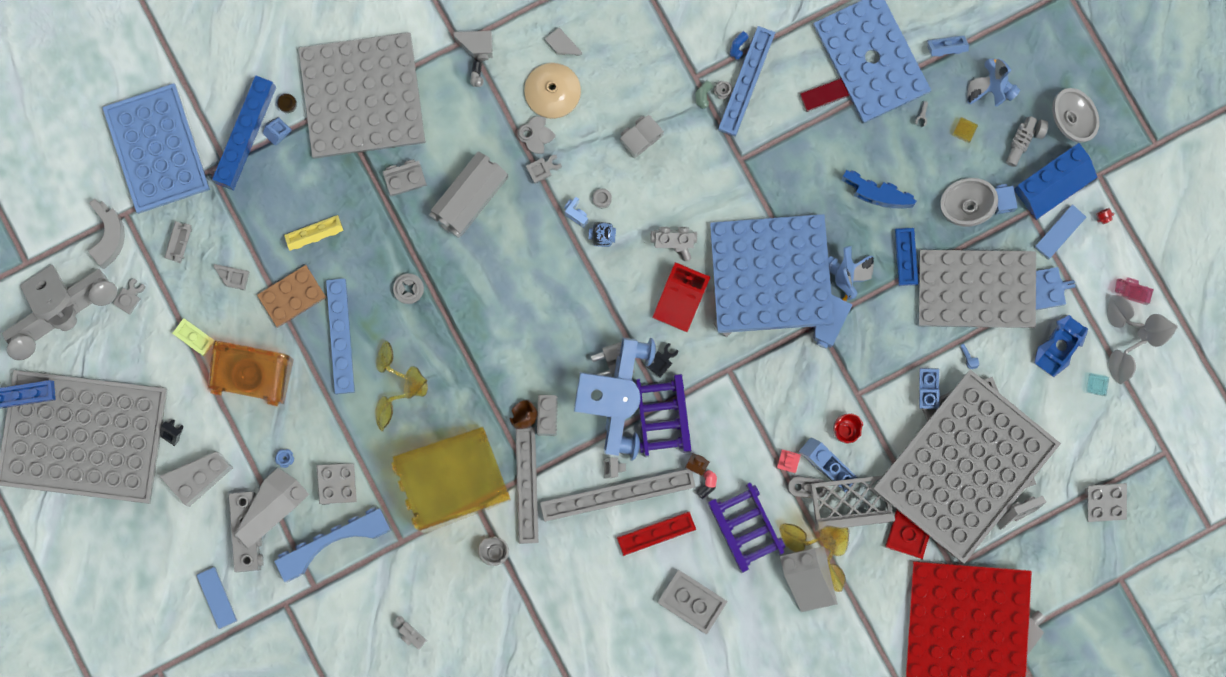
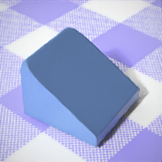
M278 117L265 126L263 135L276 146L292 130Z

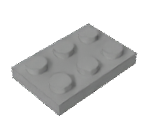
M678 570L657 603L707 635L728 601Z

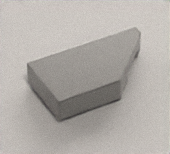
M557 28L545 39L557 55H582L578 47L560 28Z
M214 264L215 270L226 287L246 290L249 271Z

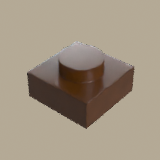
M692 453L685 468L703 476L710 461L701 455Z

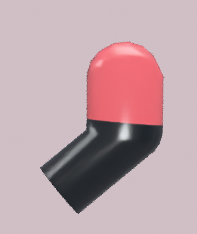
M711 470L704 473L705 486L697 491L701 499L716 489L717 476Z

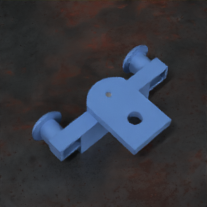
M622 337L620 355L617 356L614 377L580 372L574 412L607 416L605 454L619 456V453L630 454V461H633L639 453L640 439L638 434L634 432L632 438L623 437L622 434L625 419L633 415L640 404L638 387L632 381L635 358L645 359V365H651L656 353V345L653 338H650L648 343L638 342L636 339ZM594 390H600L602 396L600 399L594 400L591 398V393Z

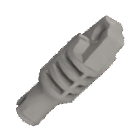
M1032 116L1027 117L1024 123H1020L1011 143V152L1005 162L1009 166H1017L1022 153L1027 151L1036 131L1034 126L1037 119Z

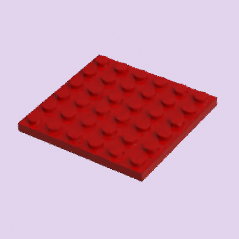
M913 562L906 677H1026L1032 571Z

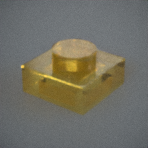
M961 117L952 136L970 143L978 125Z

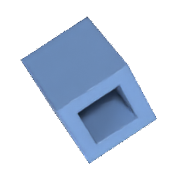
M1007 184L996 186L998 207L995 215L1014 212L1017 209L1014 187H1008Z

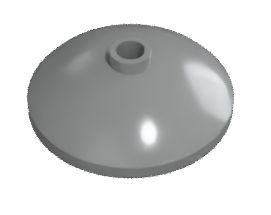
M1067 88L1060 91L1055 96L1052 106L1053 118L1058 129L1063 135L1074 142L1084 143L1093 139L1099 129V115L1092 100L1078 89Z
M967 178L953 183L945 190L941 198V210L944 217L949 222L963 227L976 226L987 221L998 207V195L995 188L989 182L978 178Z

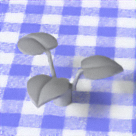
M1112 295L1110 297L1107 309L1108 320L1117 328L1124 327L1126 323L1139 327L1138 336L1142 340L1126 349L1124 353L1121 350H1115L1110 355L1109 370L1115 381L1123 384L1134 375L1136 363L1131 355H1127L1130 351L1142 344H1146L1147 341L1154 347L1162 346L1173 336L1178 325L1160 314L1150 315L1145 325L1131 322L1130 319L1134 316V308L1126 298L1120 295Z

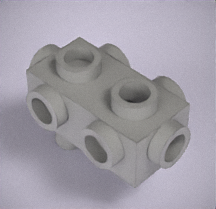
M659 227V230L651 231L650 239L651 243H654L655 248H674L675 252L681 251L684 261L692 259L688 248H694V243H697V232L689 230V227H678V230H670V227Z

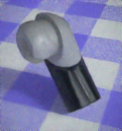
M473 60L470 79L473 87H481L484 83L483 78L480 77L481 60Z

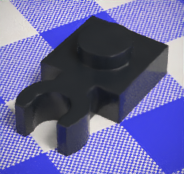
M670 343L664 347L663 354L657 351L651 365L646 366L659 378L673 364L669 359L676 357L678 354V350L672 354L668 352V348L671 346Z

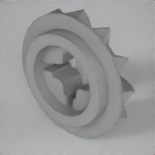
M404 274L396 279L393 292L400 302L413 304L419 301L424 294V285L418 276ZM403 283L408 286H414L412 287L414 295L409 292L404 294L406 289Z

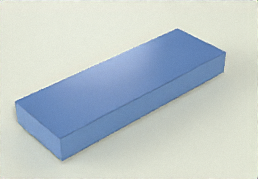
M1072 204L1038 242L1035 248L1049 260L1086 219V216Z
M216 567L197 574L218 629L237 622Z

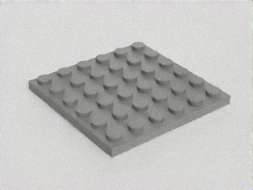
M411 33L299 48L313 159L426 143Z

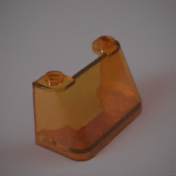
M214 341L207 389L211 390V394L222 396V392H229L264 399L267 401V405L278 407L279 404L285 403L294 359L283 353Z

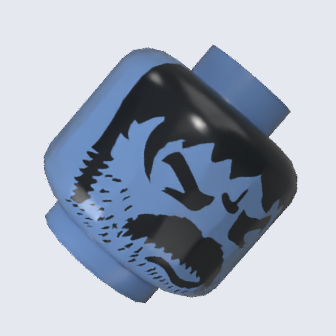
M595 222L593 228H589V239L592 240L594 246L610 247L612 243H615L616 228H613L611 223Z

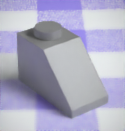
M491 31L454 32L455 41L474 59L487 61L489 58H493Z

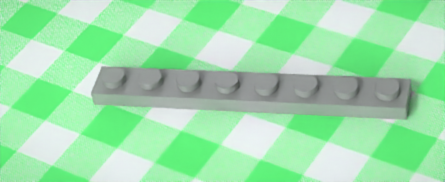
M686 469L540 502L544 522L692 489L696 488L692 471Z

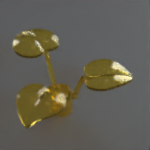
M385 340L378 352L376 359L377 369L381 373H384L387 369V371L404 378L405 386L403 395L389 398L382 396L377 404L376 422L379 429L383 432L393 415V405L391 403L393 400L401 398L410 399L414 395L424 397L428 390L427 380L416 366H411L406 375L390 367L393 362V349L387 340Z
M781 524L779 529L785 545L794 552L803 551L805 545L819 541L824 543V546L831 552L827 560L834 591L842 592L846 582L845 574L838 565L830 564V560L833 555L842 556L847 551L849 528L825 526L821 529L819 538L806 541L807 534L802 528L793 524Z

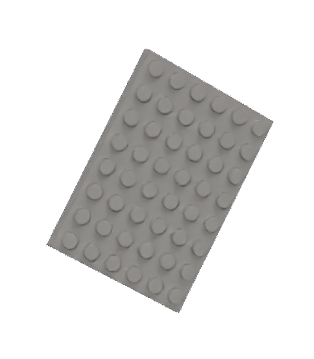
M970 369L873 487V490L962 564H965L1061 443Z
M13 371L11 386L48 380L54 381L56 400L7 408L0 452V486L151 503L160 444V428L163 424L168 389Z

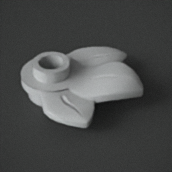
M534 117L528 124H524L518 129L520 141L526 143L528 149L536 154H543V144H547L555 138V134L550 129L544 127L546 123L545 117ZM525 131L531 133L529 137L523 135Z

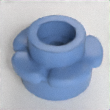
M289 449L279 450L275 457V462L282 468L289 467L294 462L292 451Z

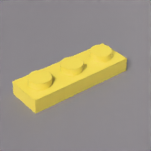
M336 215L285 235L289 251L309 243L318 242L325 237L334 236L343 231L339 216Z

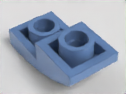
M919 368V408H939V368Z

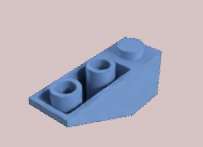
M812 437L799 451L831 481L858 478L822 442ZM838 485L840 489L847 492L848 489L843 485Z

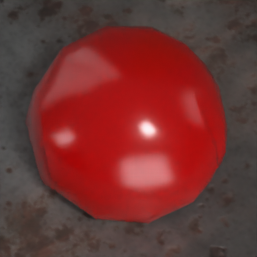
M843 414L834 423L833 432L835 438L845 444L854 443L862 435L863 422L855 414Z

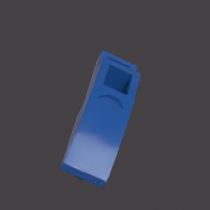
M846 170L841 181L857 189L855 197L874 205L904 209L913 208L917 202L912 194L908 192L902 193L897 190V186L894 184L883 182L882 186L878 188L875 182L860 178L861 175L853 170Z

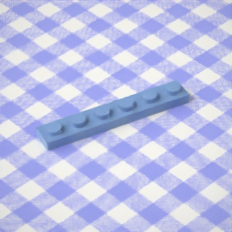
M760 26L757 27L718 131L736 137L775 36L774 31Z
M346 279L326 280L335 394L355 393Z

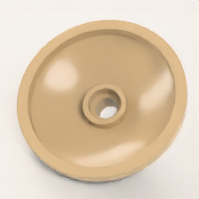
M558 63L543 64L534 69L528 76L524 88L525 99L533 112L539 116L549 119L561 118L571 113L577 106L581 95L580 82L576 74L565 65ZM555 85L556 88L554 90H550L549 86Z

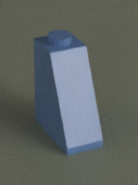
M832 295L834 325L814 326V340L817 341L816 344L825 349L833 346L852 307V304Z

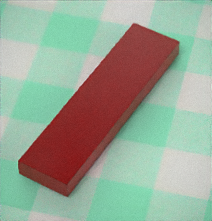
M689 511L617 537L622 554L625 556L695 531L696 527Z

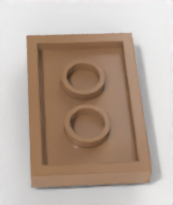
M306 265L257 295L277 328L327 298Z

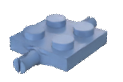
M1058 267L1036 271V310L1066 305L1064 291L1065 289L1075 288V281L1063 282L1060 278Z

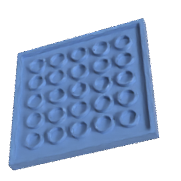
M824 214L710 223L718 333L834 325Z

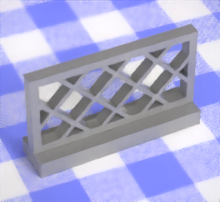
M882 476L810 484L816 522L814 523L815 531L895 521L891 504L871 487ZM856 483H862L867 487L861 496L853 490ZM838 485H843L848 489L842 498L834 492ZM817 487H824L829 491L824 500L817 496ZM868 490L877 495L872 504L863 498ZM850 492L859 498L853 506L844 500ZM831 494L840 500L835 508H832L825 502ZM879 498L886 502V511H879L874 507ZM861 500L869 506L865 513H860L855 509ZM841 503L850 508L847 515L842 516L836 511ZM822 505H825L832 511L826 518H820L819 509Z

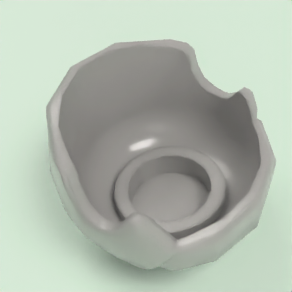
M496 536L484 538L478 546V554L485 564L498 566L507 560L509 547L504 540Z

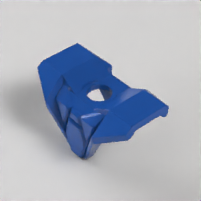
M1070 315L1056 321L1057 327L1049 337V340L1037 348L1034 363L1053 377L1069 366L1071 356L1078 346L1083 347L1088 333V328L1078 323ZM1058 340L1066 342L1067 348L1064 351L1057 349L1056 343Z

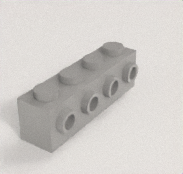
M254 492L229 494L234 572L258 571L264 565L263 554H260L259 546H262V537L247 549L234 535L245 514H247L254 497H256Z

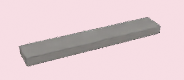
M529 427L521 430L516 429L519 544L539 543L535 427Z

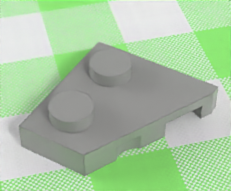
M1032 496L1025 500L1023 504L1018 502L1010 507L1011 511L998 521V527L1001 530L1011 521L1015 520L1017 522L1037 511L1046 503L1043 496L1038 498Z

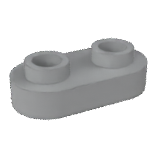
M796 477L789 482L788 490L795 497L812 498L810 484L823 483L824 481L815 478ZM795 484L801 485L800 491L794 489ZM820 487V492L817 493V496L822 498L827 493V490L824 487Z

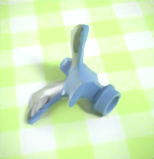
M1000 58L986 60L984 66L988 70L989 76L970 81L967 95L968 104L976 102L987 92L993 93L995 106L1002 104L1006 98L1009 101L1013 100L1020 92V89L1017 85L1011 84L1008 81V74L1011 72L1009 65Z
M846 246L844 248L842 264L838 262L837 258L832 256L828 258L829 272L835 275L836 285L846 293L842 300L847 301L856 298L858 292L854 288L853 282H863L871 279L874 257L868 256L854 264L852 261V246Z

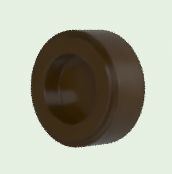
M283 94L278 98L277 105L283 113H292L297 107V101L293 95Z

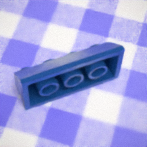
M1078 143L1017 185L1014 191L1035 220H1037L1095 180L1097 174L1090 156L1081 144Z

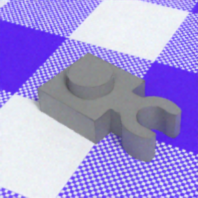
M552 155L547 162L541 158L526 166L534 184L552 176L550 170H559L562 167L561 163L558 165L552 164V161L557 159V155Z
M132 279L129 284L130 289L126 290L123 288L113 302L114 305L129 315L141 300L137 297V294L142 293L146 287L141 284L136 289V279Z

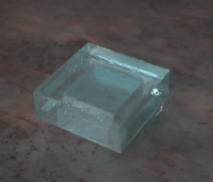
M1090 373L1086 393L1106 396L1109 377Z

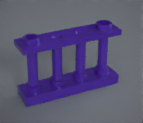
M682 374L674 375V380H671L669 383L641 386L640 379H636V386L640 393L639 412L643 442H640L641 453H645V458L649 457L650 450L676 447L683 449V453L691 452ZM667 390L676 391L677 399H673L672 402L643 405L642 393ZM670 409L678 411L679 418H676L674 421L645 424L644 412ZM677 428V430L681 431V437H678L677 440L652 443L647 441V431Z
M751 482L746 484L747 491L722 503H717L716 499L708 502L741 573L749 570L750 562L775 550L781 555L785 553L783 549L786 548L782 538H777L757 497L760 495L756 485L752 486ZM752 497L757 508L732 520H725L723 515L725 509ZM758 515L761 516L765 524L764 526L739 538H734L731 532L734 529L733 527ZM769 532L773 540L772 544L749 555H742L739 548L743 544Z

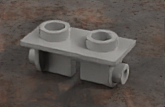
M175 221L164 258L178 263L182 262L189 235L192 232V225Z

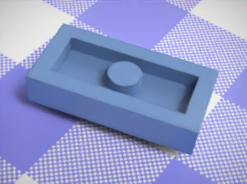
M965 36L927 40V47L931 56L940 57L945 54H960L969 51V44Z

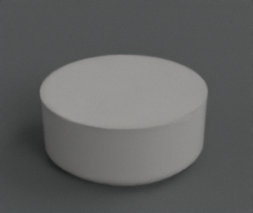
M1042 119L1038 121L1034 133L1035 138L1043 139L1048 130L1047 121Z
M598 189L594 192L593 203L596 207L606 208L611 204L612 196L608 190Z

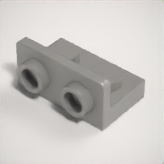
M409 160L402 166H389L386 168V171H383L391 197L427 186L419 161Z

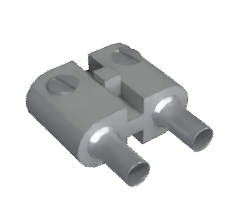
M622 342L602 348L603 352L591 356L592 362L605 358L609 370L597 375L614 377L617 356L620 355Z

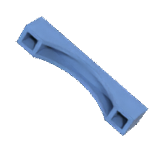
M374 507L366 511L365 516L361 518L356 516L348 520L349 524L343 527L341 525L335 526L330 529L331 533L325 536L323 533L313 538L314 541L309 544L304 542L295 547L296 550L291 553L286 551L279 554V559L274 562L284 582H289L305 574L314 557L323 548L335 541L349 537L375 539L391 531L392 529L382 509Z

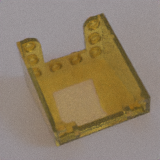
M484 427L392 457L394 460L391 463L393 471L401 479L398 481L401 492L405 491L407 499H405L408 511L412 510L414 517L411 518L415 529L424 534L512 501Z

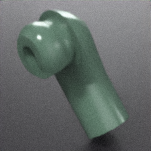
M708 80L695 93L696 104L702 109L709 106L707 93L713 88V85Z

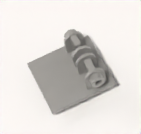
M354 464L317 465L319 504L357 502Z
M1127 483L1089 485L1088 488H1085L1086 496L1088 495V522L1127 519Z

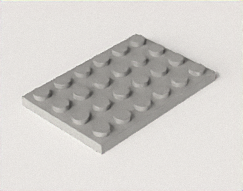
M920 250L919 326L1035 328L1036 251Z

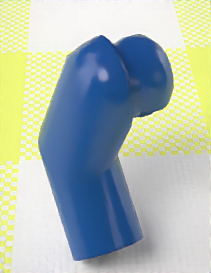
M742 31L732 42L730 55L736 60H739L743 55V52L739 49L749 38L746 32Z

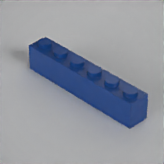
M255 75L212 180L217 185L234 191L276 90V86L272 81Z

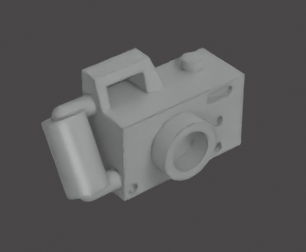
M402 616L396 618L393 627L399 629L398 631L403 635L401 639L406 644L410 645L412 643L417 649H420L427 640L408 622H405Z

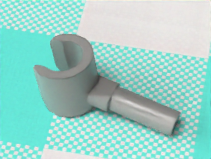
M923 102L920 116L915 120L916 125L918 124V119L924 120L923 127L927 124L925 113L928 102Z

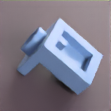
M575 197L574 200L570 199L565 205V216L584 228L588 223L587 214L581 209L575 210L579 203V198Z

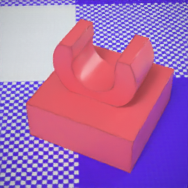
M782 449L777 469L796 473L801 454Z

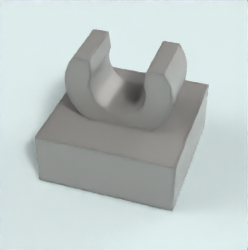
M618 457L604 459V479L618 477V472L626 471V464H618Z

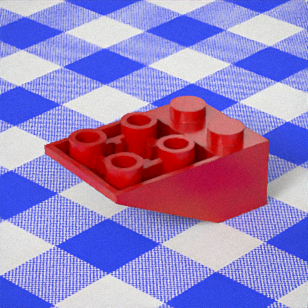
M675 262L652 318L688 333L710 281V276Z

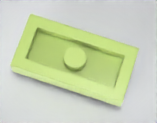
M184 318L172 333L203 356L207 354L216 342Z

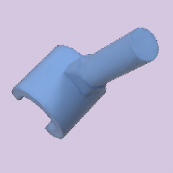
M965 344L960 345L966 357L967 367L969 369L978 368V358H971Z

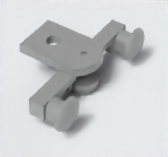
M53 265L45 268L20 285L33 313L2 333L5 341L8 343L7 354L14 360L29 358L35 352V341L55 328L62 331L72 329L77 323L76 314L92 303L97 306L110 304L117 296V287L112 282H109L104 273L98 269L67 290L56 268Z

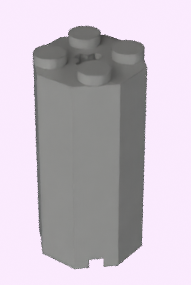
M477 152L431 209L429 216L436 222L439 221L441 223L440 226L445 231L451 232L459 238L509 178L508 174L497 163L491 162L488 156Z

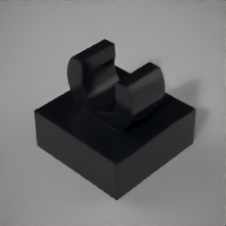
M174 419L169 423L165 421L160 428V437L173 446L179 442L184 427L183 425L178 429L174 427Z

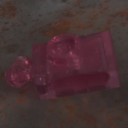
M1129 277L1126 278V281L1120 278L1116 280V293H1121L1122 297L1137 303L1150 304L1154 289L1139 285L1138 280Z

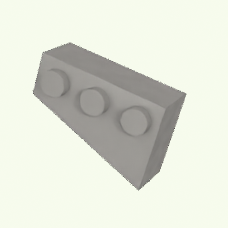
M215 452L160 477L184 505L190 507L231 471L233 467L222 454Z

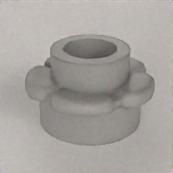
M720 81L714 87V93L718 95V98L726 99V97L732 95V85L729 82Z

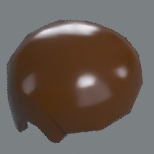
M529 399L522 400L512 408L513 418L509 419L516 429H527L535 423L538 411Z

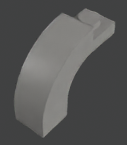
M94 199L89 204L104 223V235L101 241L88 252L98 265L105 269L120 254L124 244L125 229L117 211L113 208L110 210L103 201L99 202Z

